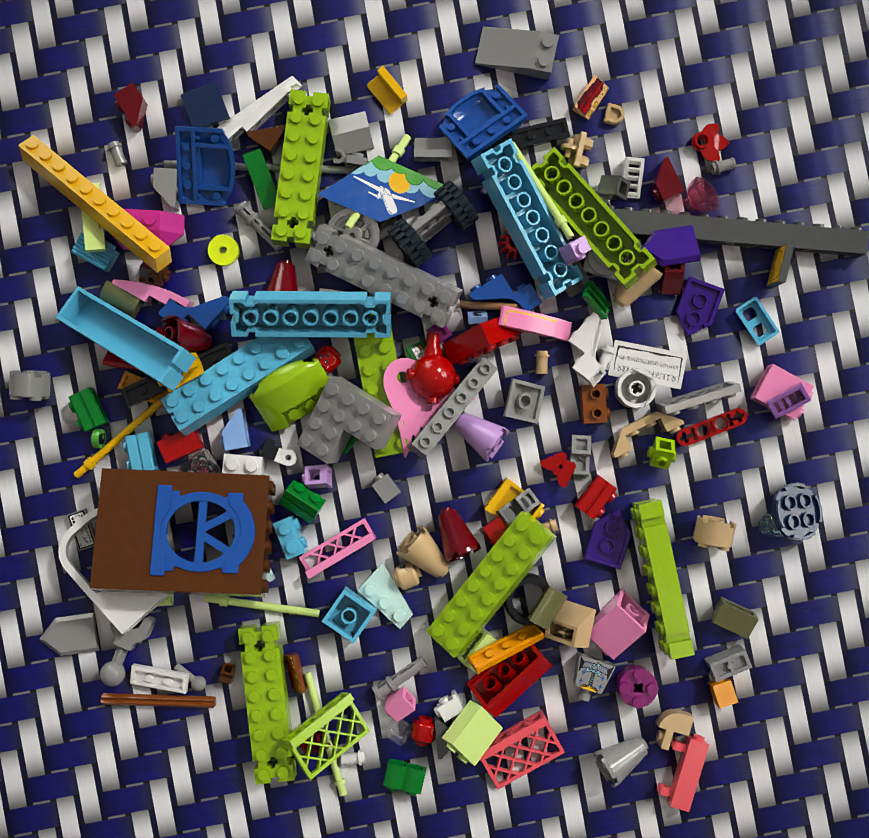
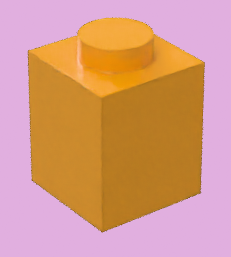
M713 678V681L708 682L714 702L719 708L738 703L729 678L718 682Z

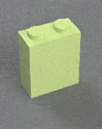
M470 700L443 735L442 739L447 743L446 747L451 752L459 754L457 756L459 760L464 764L469 762L475 766L503 727L482 706Z

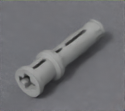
M247 201L242 202L235 209L234 213L239 215L246 222L247 226L253 227L276 252L283 247L272 243V230L260 220L259 214L255 213L248 206Z
M420 656L398 673L385 677V680L377 686L373 685L372 690L377 698L382 701L384 696L392 691H397L399 685L428 666Z

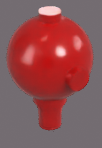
M436 332L426 334V346L423 350V356L415 361L412 368L406 370V379L410 380L413 390L420 397L427 399V404L430 405L438 404V399L447 396L452 391L454 385L457 386L460 380L459 374L455 373L452 363L442 356L440 334Z

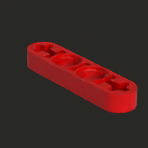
M741 408L731 409L678 430L675 434V441L681 446H688L744 424L747 420V413ZM735 412H737V414L742 415V417L739 418L740 421L728 420V418L734 417L736 415ZM718 418L724 420L725 425L722 429H718L715 426V421ZM700 425H704L707 428V433L704 436H700L697 433V428ZM693 431L694 436L688 437L686 443L680 440L682 432L690 434Z

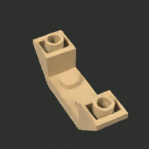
M658 411L652 412L619 429L611 456L612 458L618 457L619 459L628 456V451L632 450V447L626 435L629 437L639 433L638 429L644 426L647 429L656 425V420H658L663 432L669 431L670 434L680 430V426L685 423L683 420Z

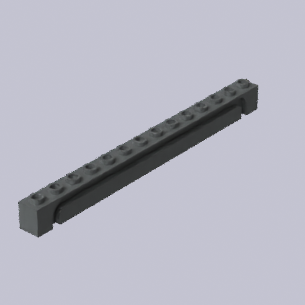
M607 205L636 238H649L655 230L692 225L697 243L773 250L788 243L794 245L793 251L840 254L852 257H862L868 251L869 231H863L861 227L843 229V226L834 225L829 228L824 227V224L806 226L804 222L786 224V221L776 220L772 223L767 222V219L749 221L747 217L729 219V216L719 215L715 218L710 217L709 214L692 216L689 212L672 214V211L662 210L660 213L653 212L652 209L635 211L632 207L615 209V206Z

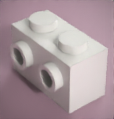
M224 454L222 473L264 475L266 458L262 456Z

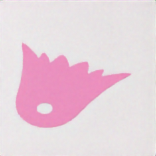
M400 358L393 361L387 367L383 379L384 389L391 407L402 414L398 422V428L402 440L404 458H406L409 452L412 436L414 435L416 438L420 434V427L425 428L456 390L453 387L447 396L438 399V404L436 405L427 404V399L420 397L413 390L410 380L401 383L397 379L399 372H406L415 363V360L409 358ZM405 438L408 440V446H407V447H406Z

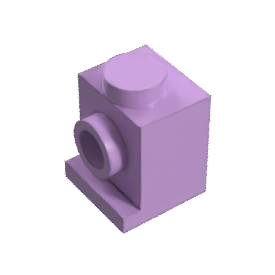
M583 235L558 248L565 264L569 266L575 261L577 262L585 258V253L591 250V247Z
M327 464L305 466V473H302V482L308 489L332 488V469Z

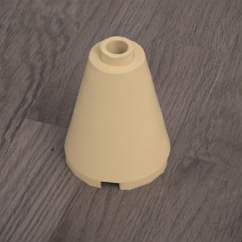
M652 268L646 274L641 271L637 275L639 280L628 290L618 281L612 295L615 297L613 301L622 308L624 305L628 307L655 284L663 274L656 268Z
M423 525L418 526L419 531L416 533L410 532L399 545L401 550L396 552L397 555L436 578L444 577L449 571V563H445L443 553Z

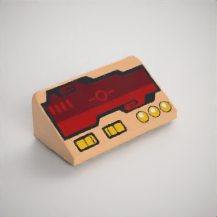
M594 75L574 105L573 111L589 120L609 87Z

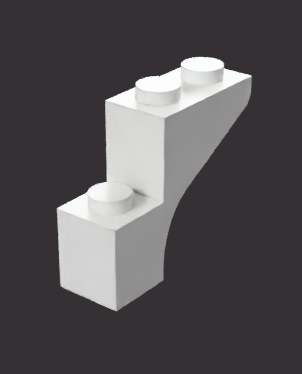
M595 312L585 318L581 327L574 331L568 340L572 347L583 355L575 361L572 368L578 376L593 387L606 374L603 366L596 361V351L603 323Z

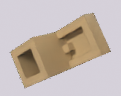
M668 709L657 717L655 723L661 730L657 732L656 741H658L657 744L660 748L669 750L674 732L689 736L694 717L689 712L679 709Z

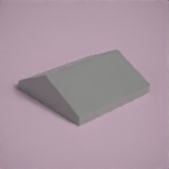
M365 111L328 120L334 146L343 149L346 155H350L352 152L358 153L374 149ZM336 152L337 157H342L341 153Z
M511 378L503 416L538 424L545 386Z

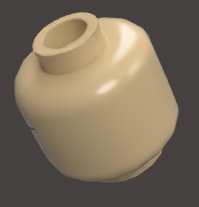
M409 562L397 566L395 573L392 574L397 588L401 587L403 590L419 585V577H422L420 569Z

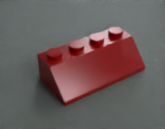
M533 644L480 672V674L474 675L466 684L484 709L497 718L553 665Z

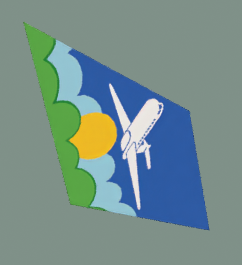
M378 155L318 195L381 222L436 201L434 192L444 184Z

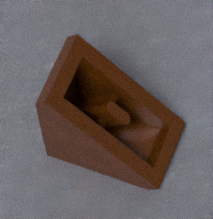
M280 125L247 132V135L253 143L274 156L284 141L286 126Z

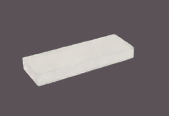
M134 663L131 667L130 684L186 694L190 673Z

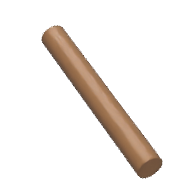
M464 300L460 302V308L501 311V306L518 308V304Z

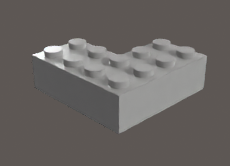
M330 376L297 445L326 464L338 463L351 435L373 449H385L402 414L346 379Z

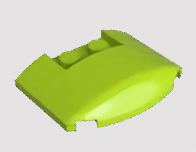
M313 359L314 362L298 360L286 364L262 379L257 384L258 388L254 395L251 392L250 399L272 432L288 428L294 421L313 412L329 380L318 359Z

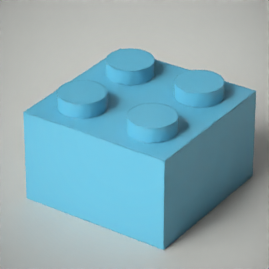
M345 586L322 622L352 643H355L377 608Z

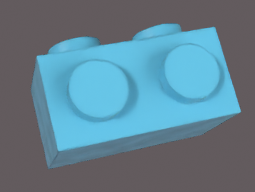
M294 515L273 523L287 560L307 551V540L305 536L302 537L299 530L301 525L299 520L294 518Z

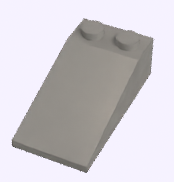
M483 26L475 65L549 80L559 35L541 31Z

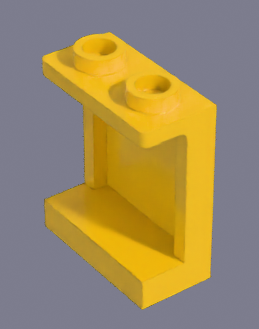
M506 477L484 509L497 518L498 514L496 511L524 490ZM540 502L529 513L534 518L539 519L545 511L543 509L545 505Z

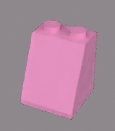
M621 589L595 616L590 641L595 642L605 655L610 656L614 660L646 632L650 614Z

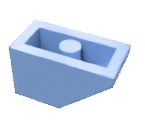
M237 409L222 430L220 443L221 447L225 448V451L251 447L244 409Z

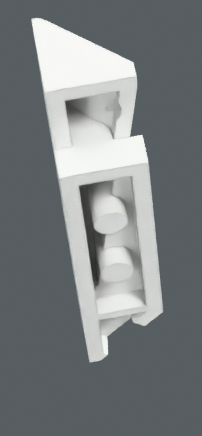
M293 76L289 77L217 128H223L230 144H232L244 132L258 130L289 100L290 90H300L302 85Z

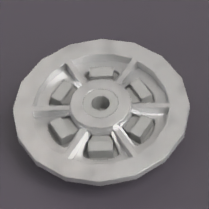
M346 208L337 212L329 221V226L339 230L337 235L348 234L375 248L378 247L380 229L376 220L361 214L350 230L345 227V224L354 210Z

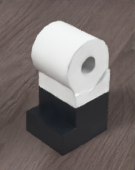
M268 437L260 456L286 466L294 465L297 462L298 454L295 450H285L275 446L276 440Z

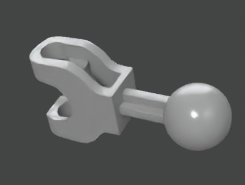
M147 616L143 619L139 628L133 627L127 634H121L112 622L110 623L111 631L114 634L113 644L117 645V649L112 661L107 662L101 668L100 678L105 685L116 686L124 680L125 668L123 662L128 650L135 649L137 643L151 635L156 621L155 617Z

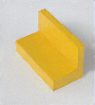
M382 66L377 70L378 76L367 84V88L386 111L392 114L406 103L408 98L404 90L385 67Z

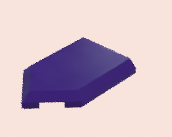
M692 225L655 230L640 249L642 250L645 247L661 267L701 260Z
M691 276L688 277L676 309V314L686 336L712 325L725 289Z
M619 509L594 522L584 559L621 570L631 531L626 525Z

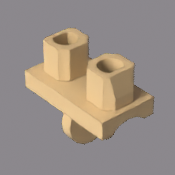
M582 131L580 134L573 135V138H568L567 143L561 144V150L565 151L564 157L568 158L567 164L570 163L573 168L584 169L588 167L589 158L582 156L583 150L588 152L592 149L594 141L587 137V133Z

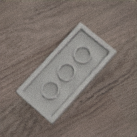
M726 381L655 404L658 411L673 416L679 414L682 409L693 410L699 408V404L705 402L706 404L718 402L717 399L721 397L725 399L735 397L736 393L742 390L739 383Z

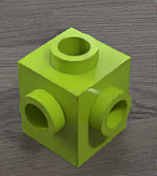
M656 436L653 445L649 446L647 450L649 466L669 469L671 462L674 463L676 459L675 440Z

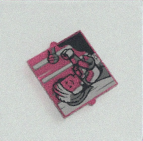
M206 448L180 465L183 472L222 473L218 459L214 458L209 448Z

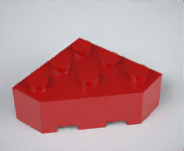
M500 317L480 323L441 345L452 365L459 363V366L469 362L470 357L475 359L483 355V353L485 355L494 351L496 346L499 348L508 344V342L512 343L518 340V335L524 332L499 325Z

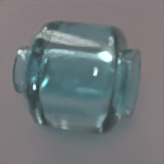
M772 513L764 514L759 521L760 532L767 538L784 537L775 525Z

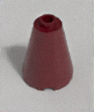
M281 260V262L276 264L266 291H298L296 268L291 261Z
M175 315L164 317L161 321L164 322L162 327L157 329V333L189 352L207 351L212 345L210 333Z
M451 507L442 509L440 511L441 514L438 515L445 563L469 556L468 554L472 550L474 553L481 550L479 542L457 510L451 509Z

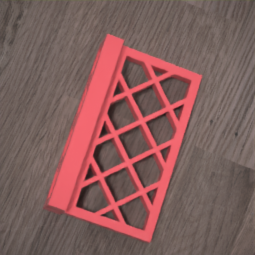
M540 710L500 732L483 754L480 761H482L497 789H500L562 755L565 751L543 711ZM546 726L548 729L547 737L537 736L539 729ZM525 737L532 738L530 747L520 745L521 740ZM535 740L545 742L543 750L533 748ZM548 743L556 744L559 748L552 753L546 751ZM509 746L514 747L513 756L503 754L505 748ZM519 749L528 751L526 760L516 757ZM532 752L541 754L538 761H529ZM491 756L498 757L496 766L488 764L486 759ZM502 758L511 760L509 769L499 767ZM515 761L524 763L522 770H512ZM497 772H506V778L498 782L496 778Z

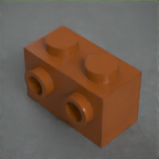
M596 384L595 387L591 385L579 386L582 424L607 422V418H610V409L606 407V399L609 398L608 388H605V384Z

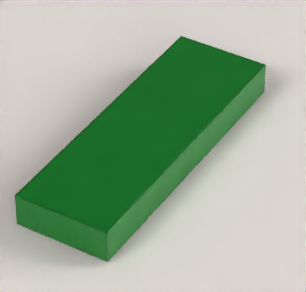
M261 149L242 155L263 209L266 210L274 207L277 189Z

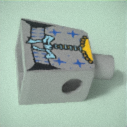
M577 652L573 683L576 687L581 688L578 698L589 702L592 692L602 694L615 669V665L612 662Z

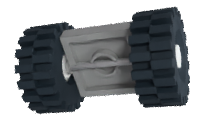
M450 180L434 192L438 204L432 205L427 213L417 217L411 226L402 218L387 230L397 247L416 268H419L432 257L425 243L449 223L453 222L464 231L479 219L476 210L468 201V198Z

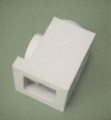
M455 689L451 691L452 696L446 695L438 701L437 707L434 708L439 719L442 717L444 722L458 715L464 709V704Z

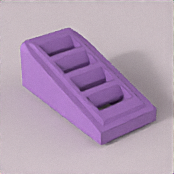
M800 382L766 401L775 419L808 403L811 399ZM797 390L799 391L800 395L802 396V399H800V400L798 399V397H797L796 394H795V391H797ZM790 394L792 395L793 399L795 400V403H793V404L791 403L790 399L788 398V395H790ZM784 398L788 407L785 408L780 399ZM776 401L781 408L780 412L777 411L775 405L773 404Z

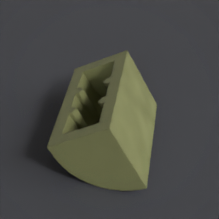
M108 280L105 282L99 299L133 319L136 318L145 303Z
M548 584L530 612L528 619L541 628L548 630L568 596Z
M721 596L712 617L714 624L747 639L759 620L755 612Z

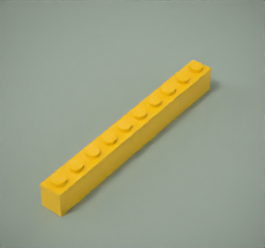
M33 135L18 145L22 160L155 272L158 273L172 262L169 246L36 136Z

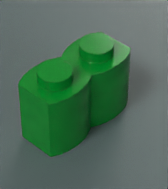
M389 759L383 786H386L390 791L403 790L410 796L421 794L427 767L397 759Z

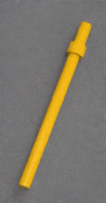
M160 398L95 455L89 456L83 462L84 464L73 473L75 477L79 479L88 470L96 467L97 462L124 440L125 436L132 433L163 405Z

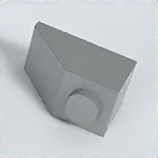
M154 168V174H151V185L175 211H179L177 169Z

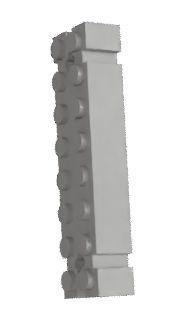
M327 224L318 225L313 238L317 243L309 248L304 261L316 267L325 265L327 266L326 272L374 295L375 292H391L392 304L421 318L428 315L430 316L429 322L442 328L448 324L453 310L449 308L457 304L463 291L462 289L450 283L443 286L441 285V279L348 234L337 235L339 230ZM437 297L436 301L439 303L434 304V300L432 298Z

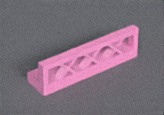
M364 518L301 555L299 559L306 569L307 577L311 578L375 540L376 536ZM364 524L369 532L363 537L355 535L356 527ZM343 535L352 537L350 545L346 547L338 545L340 537ZM324 546H334L333 555H322ZM309 555L319 556L317 564L310 568L305 558Z

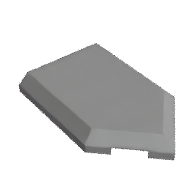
M92 612L56 617L39 640L60 656L99 651L95 614Z

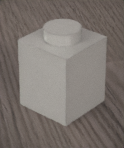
M381 473L373 479L375 483L372 486L385 504L401 493V490L388 473L386 475Z

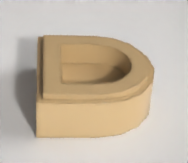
M608 103L603 123L609 125L620 124L625 115L623 108Z

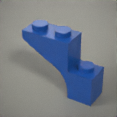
M496 274L486 279L487 283L483 286L480 284L470 289L471 293L468 296L471 301L479 302L510 301L518 304L520 309L532 311L543 303L531 283L519 285L515 288L516 292L513 293L502 274L499 276Z
M222 296L195 307H183L170 299L158 314L163 318L167 315H175L189 323L192 317L206 330L210 331L211 328L215 329L220 324L219 319L224 314L227 315L230 312L229 298Z

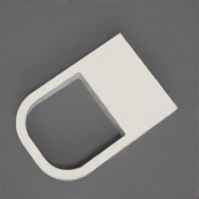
M97 508L85 514L65 532L59 544V560L68 574L120 633L127 634L170 594L100 591L98 593L97 590L90 588L88 580L71 562L69 546L72 539L85 526L97 518Z

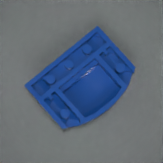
M495 85V89L485 90V87L480 88L457 101L445 114L443 124L440 123L439 129L467 160L483 154L485 149L508 133H513L528 118V115L500 85Z
M175 126L179 204L225 206L235 182L234 153L229 139L225 135V131L223 128Z

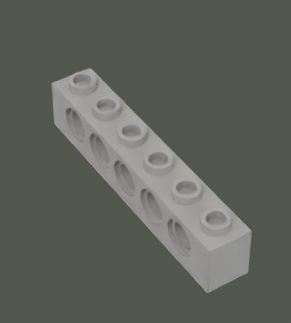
M483 356L412 442L409 449L424 460L498 368Z

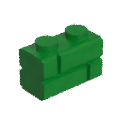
M86 388L68 397L70 400L68 403L69 408L73 413H76L78 417L76 422L80 430L92 432L110 423L94 388Z
M293 480L285 490L279 504L312 524L326 500L319 494L306 488L302 483Z

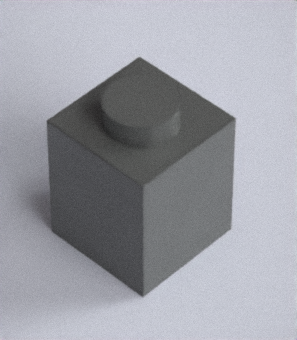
M601 175L597 194L607 200H626L631 182L621 175Z

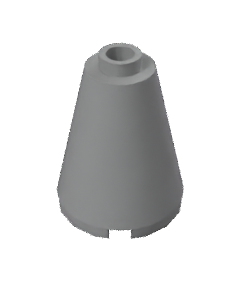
M635 737L595 751L593 757L597 756L598 760L595 761L597 767L607 781L611 779L613 782L611 786L615 788L648 754V745L643 738Z

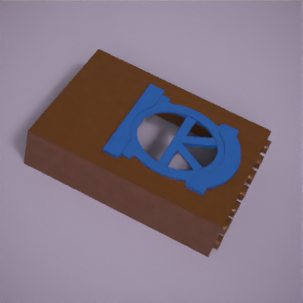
M102 468L90 588L109 592L265 598V593H269V581H267L266 577L267 573H270L271 561L268 559V554L272 553V542L269 540V534H273V523L270 519L275 511V503H273L272 496L276 494V484H274L270 475ZM199 501L194 562L179 557L171 549L167 540V530L170 518L179 508L188 503ZM208 502L218 504L226 510L225 513L206 522ZM229 519H233L235 536L230 547L206 533V531ZM205 542L222 552L223 555L215 560L203 562Z

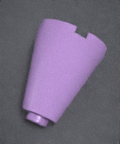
M463 413L454 422V428L487 462L489 457L493 458L504 443L502 440L503 435L507 436L509 432L503 426L468 413Z

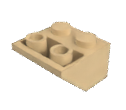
M566 600L548 630H545L544 637L574 648H588L596 609Z

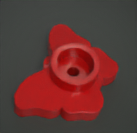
M565 452L554 454L540 462L543 468L553 470V474L557 475V480L561 487H567L571 475L574 474L576 464L567 459Z

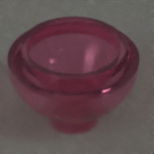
M695 177L688 186L687 198L683 202L691 213L695 210L710 213L719 208L720 200L715 189L706 179Z

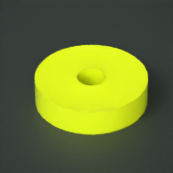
M218 235L208 245L210 259L219 266L232 265L239 257V246L228 235ZM227 248L226 253L222 254L221 249Z

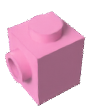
M403 686L386 698L385 711L389 717L399 722L415 711L416 698Z

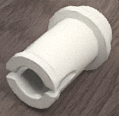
M605 345L601 349L602 354L598 363L608 371L612 357L616 353L615 348Z
M358 750V752L343 753L341 755L342 766L353 764L361 766L362 763H366L365 751Z

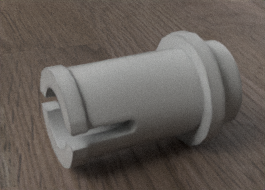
M119 141L108 143L107 148L111 152L116 167L127 164L121 149L122 144H119Z
M732 157L722 161L714 160L713 163H710L711 174L718 176L722 172L735 170L736 166H732L736 165L735 159Z

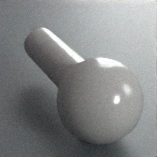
M179 663L174 667L175 671L190 673L189 682H191L193 690L202 691L206 687L204 677L193 675Z

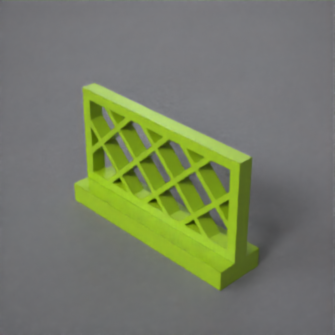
M340 693L282 739L285 746L290 748L308 780L313 779L370 732L353 703L354 698L351 693ZM348 706L352 710L351 719L343 718L344 709ZM332 719H338L336 731L328 730L329 721ZM342 720L350 721L348 733L340 732ZM354 722L359 723L363 729L357 735L352 734ZM317 731H323L321 743L313 742L314 733ZM327 732L335 733L333 745L325 744ZM339 734L347 735L346 744L343 747L337 746ZM302 743L307 744L305 756L300 755L296 749ZM312 744L320 746L318 758L310 756ZM324 746L332 748L331 756L328 759L322 758ZM309 759L317 760L316 769L312 772L308 769Z

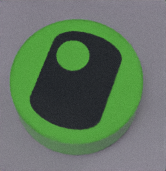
M95 429L91 435V444L94 448H103L106 442L105 430Z

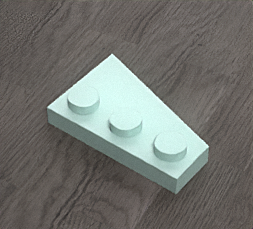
M383 561L357 591L401 629L413 613Z

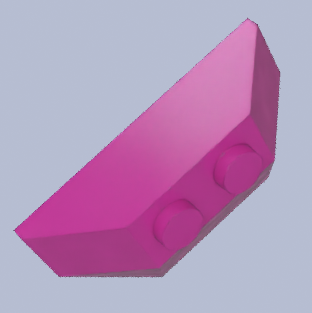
M124 209L167 246L172 245L178 238L184 235V215L160 210ZM112 236L124 250H129L114 236Z

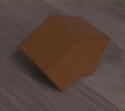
M224 662L219 681L231 684L234 679L236 665Z

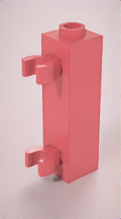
M693 734V736H686L684 742L672 738L670 746L672 749L680 751L681 754L671 787L663 783H658L657 791H659V794L667 796V802L671 807L686 812L690 811L709 748V744L704 740L705 737Z

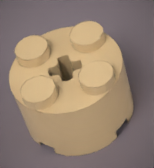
M697 515L693 539L700 547L710 548V545L717 546L719 550L729 551L733 544L736 523L730 521L727 524L724 523L725 519L720 517L703 515L702 518L700 515Z

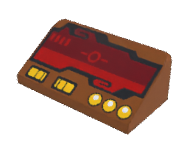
M298 652L285 654L284 660L293 691L304 693L307 685Z

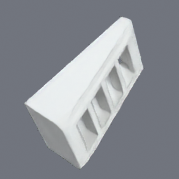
M625 157L622 177L629 181H637V184H630L629 188L636 189V192H628V199H640L644 158ZM629 165H636L638 168L629 167ZM628 172L637 173V176L628 175Z

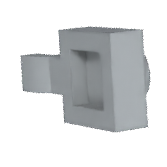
M335 147V152L342 154L340 159L333 160L335 164L346 163L363 166L368 162V159L363 157L364 154L352 152V155H346L343 149Z

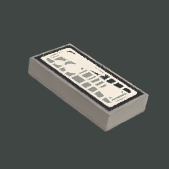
M87 508L66 515L70 527L88 513ZM92 523L85 526L74 537L79 551L94 546L95 532Z

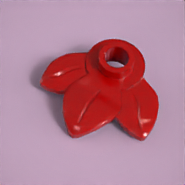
M719 124L706 125L702 132L696 133L691 139L692 147L696 151L701 152L704 159L711 162L714 160L719 161L720 155L718 151L723 150L730 143L724 136L718 134ZM699 139L702 140L703 145H699L697 141Z

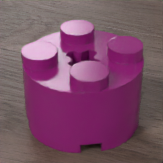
M627 665L616 676V690L623 701L629 706L638 709L645 707L653 702L659 689L655 677L644 666ZM637 683L639 687L635 688L633 685Z

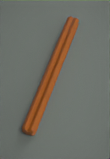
M103 693L101 695V704L214 708L216 706V697Z

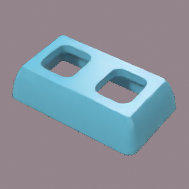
M757 297L752 298L736 309V314L757 345L763 344L779 333L775 323ZM752 307L756 312V317L747 321L743 311ZM763 323L767 332L758 337L753 328Z

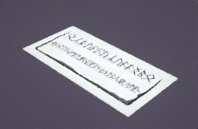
M615 340L613 348H615L616 355L612 357L608 375L619 377L629 370L642 369L652 375L656 385L681 389L688 354Z

